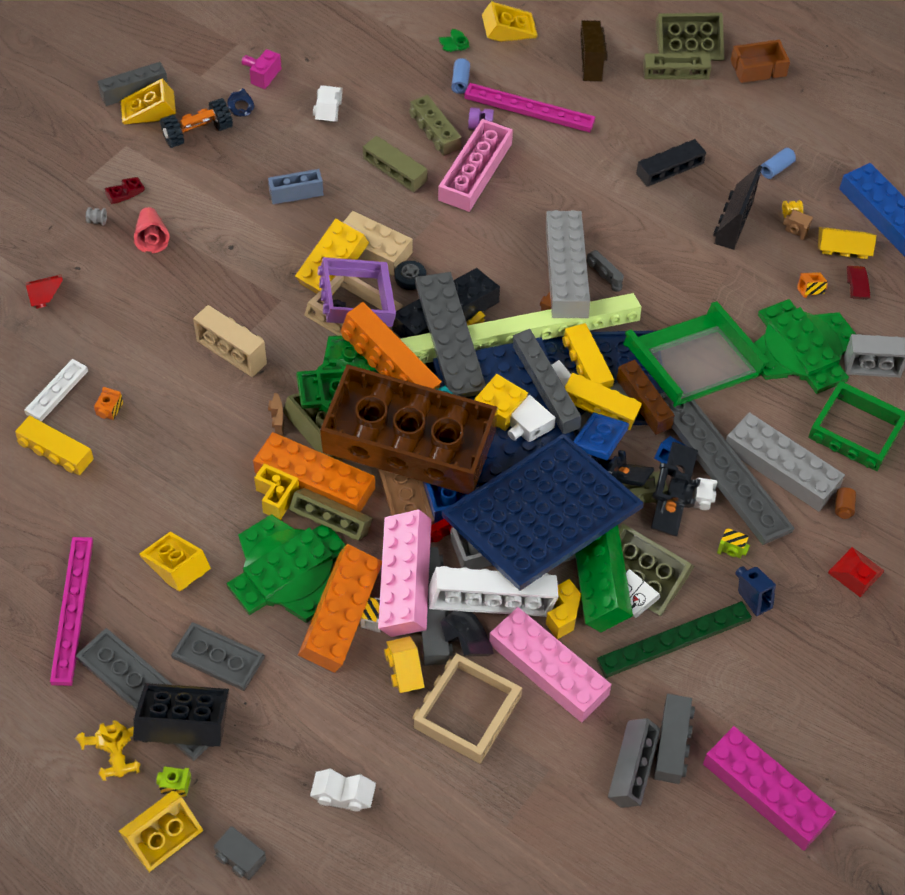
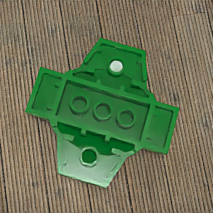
M790 299L759 310L758 316L767 328L765 334L754 344L769 360V363L765 365L761 373L765 380L788 378L789 375L800 376V380L807 381L816 394L837 386L840 381L844 383L848 381L849 377L839 363L842 355L846 352L851 335L857 334L840 312L813 315L804 312L801 307L796 308Z
M342 335L328 336L323 364L313 371H297L296 378L302 409L319 408V411L327 413L347 364L376 373L379 372L371 367L367 359L362 354L357 353L354 346L349 341H346Z
M269 515L238 534L246 561L243 573L227 582V588L249 616L265 605L274 607V604L284 606L286 611L307 623L313 619L331 575L333 563L346 545L332 528L323 524L313 530L310 527L306 530L294 529L275 516Z

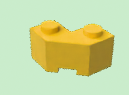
M570 579L558 585L559 597L555 603L556 608L547 612L546 626L557 640L574 630L581 593Z

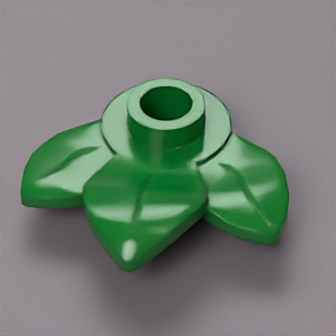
M452 29L451 36L439 37V42L443 46L442 50L462 51L469 47L468 38L459 30Z

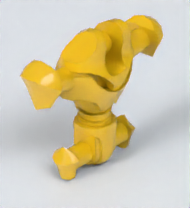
M116 720L112 721L113 725L105 726L104 723H101L95 736L85 737V733L81 732L75 738L82 750H84L85 745H96V749L104 750L110 754L108 761L112 767L106 769L100 767L98 773L102 781H106V777L110 776L120 778L128 772L136 771V774L140 772V763L135 759L134 762L125 764V755L122 754L123 747L131 741L130 737L134 736L133 727L127 729Z

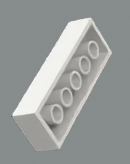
M441 566L435 568L428 586L429 609L511 614L519 607L529 616L547 617V612L552 610L559 597L557 575H549L547 573L519 591L499 571Z

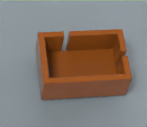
M780 39L733 46L730 60L740 83L770 79V76L773 78L785 77L790 65V60Z

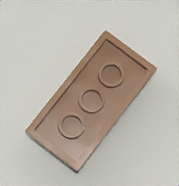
M378 469L391 516L419 509L431 519V525H433L434 518L423 482Z

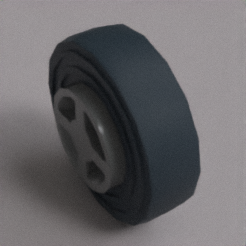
M408 260L396 267L394 278L399 287L406 290L417 289L415 277L425 276L426 270L421 263Z

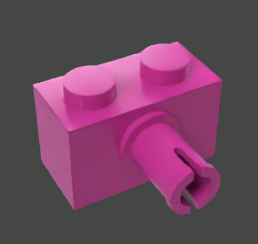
M268 49L258 59L248 55H244L242 58V65L250 67L251 84L263 89L267 88L281 70L280 54Z

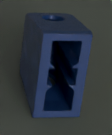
M744 566L738 568L735 572V575L739 578L738 592L757 617L773 609L776 584L758 567H753L749 570Z

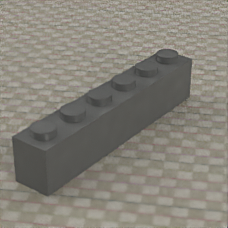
M531 329L513 335V348L550 413L556 417L555 421L561 432L566 434L581 428L580 413Z
M430 547L429 584L435 568L443 566V555H439L438 547ZM429 601L427 608V630L421 631L424 666L442 665L447 663L449 656H453L452 643L448 644L445 641L440 623L448 616L449 610L429 609Z

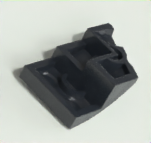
M451 611L440 622L445 641H460L464 656H490L494 654L489 638L473 612Z

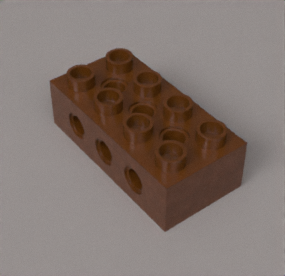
M347 364L320 429L323 453L468 495L477 486L496 432L498 407Z

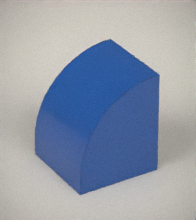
M669 436L661 442L654 459L667 464L672 442L685 444Z

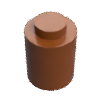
M851 488L838 489L836 492L835 514L842 519L854 516L856 491Z

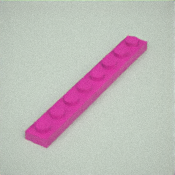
M473 83L469 84L464 94V99L589 133L595 123V116Z
M72 537L50 683L54 686L73 685L76 664L75 655H77L93 548L92 537Z

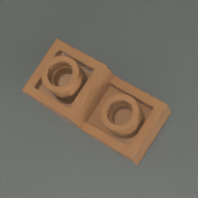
M274 393L273 400H269L268 411L271 412L272 428H275L276 434L283 436L284 415L282 402L278 393Z

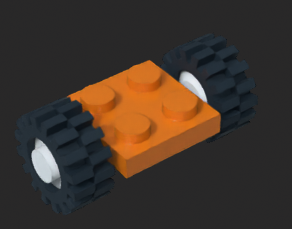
M220 98L208 103L209 110L207 108L202 109L193 116L192 114H187L182 117L179 123L174 114L161 118L160 126L168 146L173 148L184 144L183 132L209 124L212 120L218 131L233 127L231 112H229V107L225 100Z

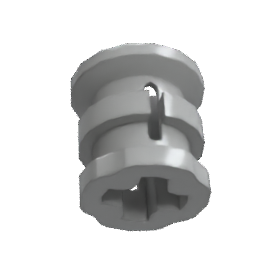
M88 207L86 210L87 223H101L103 226L106 224V208L102 210L94 208L93 210L91 207Z

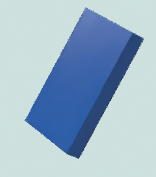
M593 412L573 442L587 454L608 460L628 430L629 423Z

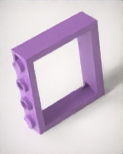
M323 257L321 266H318L317 273L320 276L319 288H322L321 301H324L323 314L326 315L327 322L344 323L346 314L354 309L333 306L329 275L377 279L382 310H371L388 327H392L396 310L387 262Z

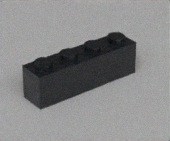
M693 139L649 158L642 159L638 162L636 174L649 187L704 164L706 151L696 139Z

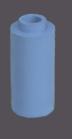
M457 59L454 62L451 88L458 94L465 93L468 88L470 62L466 59Z
M784 148L761 164L762 175L767 179L777 175L795 162V152L790 148Z

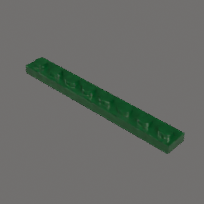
M740 601L597 657V663L605 678H608L750 622L752 617L743 601Z

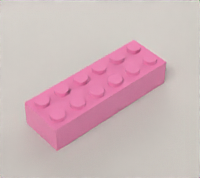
M482 119L440 183L438 201L470 212L512 145L513 129Z
M419 509L385 517L378 628L390 637L427 630L431 519Z
M519 607L490 632L489 641L491 646L581 723L609 696L611 683Z

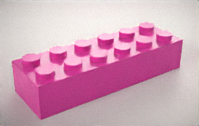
M735 726L706 754L703 765L803 851L828 826L836 813L834 809Z

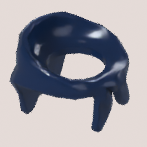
M244 88L240 91L232 92L228 98L227 104L233 115L239 117L248 116L254 109V102ZM237 101H245L248 103V107L246 110H237L235 103Z

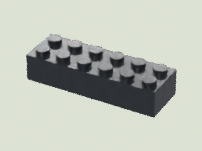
M478 268L453 280L466 321L473 318L479 311L483 312L499 303L500 286ZM420 299L396 311L392 330L401 338L430 333Z

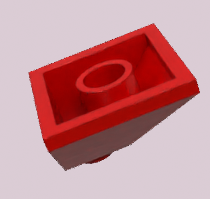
M61 274L26 282L31 307L35 306L37 309L47 306L46 303L51 301L63 281Z
M851 547L829 570L828 574L861 597L885 570Z

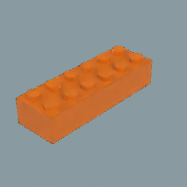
M364 302L346 314L340 333L346 341H349L354 346L357 353L362 354L367 359L371 367L383 375L433 389L439 388L442 381Z
M274 432L271 433L253 460L256 474L265 463L297 477L299 480V490L306 488L359 512L362 511L375 490L374 475Z
M346 544L337 557L298 656L333 673L343 665L382 566L381 560Z

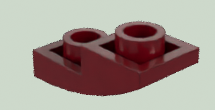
M139 177L123 179L121 185L105 188V195L111 204H115L135 197L145 191V187Z
M848 265L847 283L850 284V297L852 299L868 300L870 298V286L866 268Z

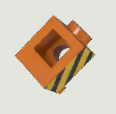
M821 272L801 273L797 289L804 298H807L808 295L825 294L828 282Z
M103 387L102 393L94 405L96 415L103 419L114 420L123 405L121 392Z

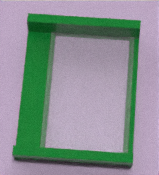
M718 301L711 303L706 315L640 337L632 329L625 332L624 346L632 351L672 400L674 407L756 378L761 375L765 365L769 363V360Z

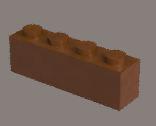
M636 360L619 366L616 380L629 398H634L642 403L639 412L654 434L657 435L671 429L675 416Z

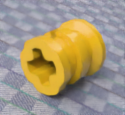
M786 200L783 201L782 213L784 218L787 215H791L793 210L803 213V203L801 200L797 202L790 201L789 203Z

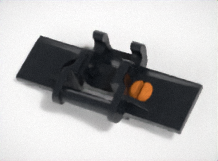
M672 442L667 464L661 463L659 466L661 470L656 490L652 494V498L657 500L651 529L677 537L684 507L690 508L695 506L696 499L692 498L694 488L698 487L701 481L698 478L696 480L691 479L698 453L697 449ZM678 467L683 469V473L678 470ZM667 475H669L671 480L666 495L663 494Z
M619 450V456H614L612 460L592 456L597 463L622 484L643 486L654 471V467L626 464V452L623 450Z

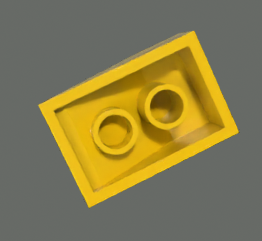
M491 1L482 14L486 35L489 39L502 42L532 39L538 36L533 16L530 12Z
M162 78L122 99V123L154 122L176 114L174 91Z
M171 531L139 553L140 557L169 586L179 592L211 569L202 549Z

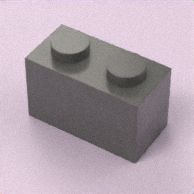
M232 826L214 845L216 859L224 865L226 863L232 867V871L240 878L244 876L250 880L266 861L265 852Z

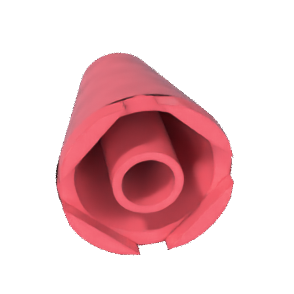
M150 207L144 208L140 211L134 233V243L142 252H161L168 245L170 239L169 232L155 209Z

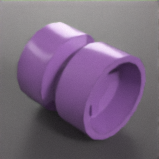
M470 108L468 130H475L481 121L480 119L493 122L494 110L484 109L481 111L480 108Z

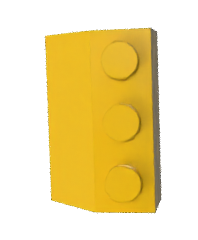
M819 227L818 249L822 250L823 254L833 255V252H840V256L850 257L851 254H858L857 258L868 259V256L874 255L877 235L867 232Z
M172 790L120 829L119 833L147 871L151 872L199 835L203 829L182 796Z

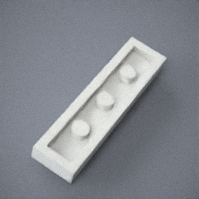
M72 359L24 410L25 414L42 422L88 372L87 366Z

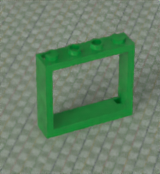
M840 381L814 422L808 438L878 472L905 425V411ZM837 399L895 426L879 455L821 427Z

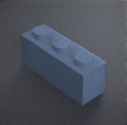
M319 169L268 178L272 204L324 196L323 181Z

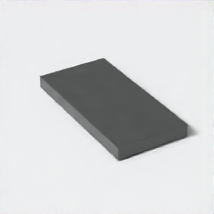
M194 622L191 623L171 654L173 659L242 691L246 690L265 658L264 654Z

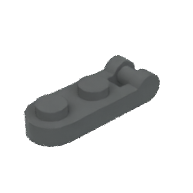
M597 250L588 253V265L593 267L602 278L612 285L613 291H621L624 275Z

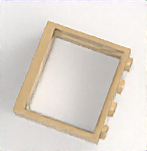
M336 276L330 281L332 294L342 286L382 310L379 290L359 278ZM321 290L308 302L305 316L334 334L341 336L340 331L343 323H329L326 320V315L323 314L322 303L324 301H321ZM394 300L396 311L403 308L404 305Z
M456 653L453 659L447 661L443 675H439L436 678L435 687L432 692L429 691L426 694L422 708H418L413 715L414 729L481 764L520 700L522 687ZM457 668L508 694L477 746L425 719Z

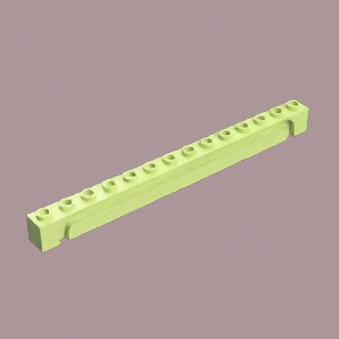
M634 293L590 301L589 318H552L551 309L468 325L474 349L479 350L513 343V335L527 329H531L535 338L542 337L545 340L564 336L565 328L586 323L590 331L640 321L641 305ZM430 333L400 339L424 364L433 362V359L437 358Z

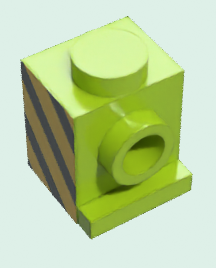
M726 528L717 553L721 555L724 552L731 557L741 559L742 555L746 556L750 545L747 544L749 536Z
M164 766L163 772L158 773L156 780L161 794H168L173 790L180 796L187 797L191 781L190 769Z

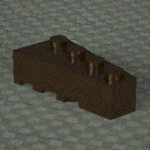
M581 20L580 40L583 81L602 82L604 61H607L608 56L604 27H601V21Z

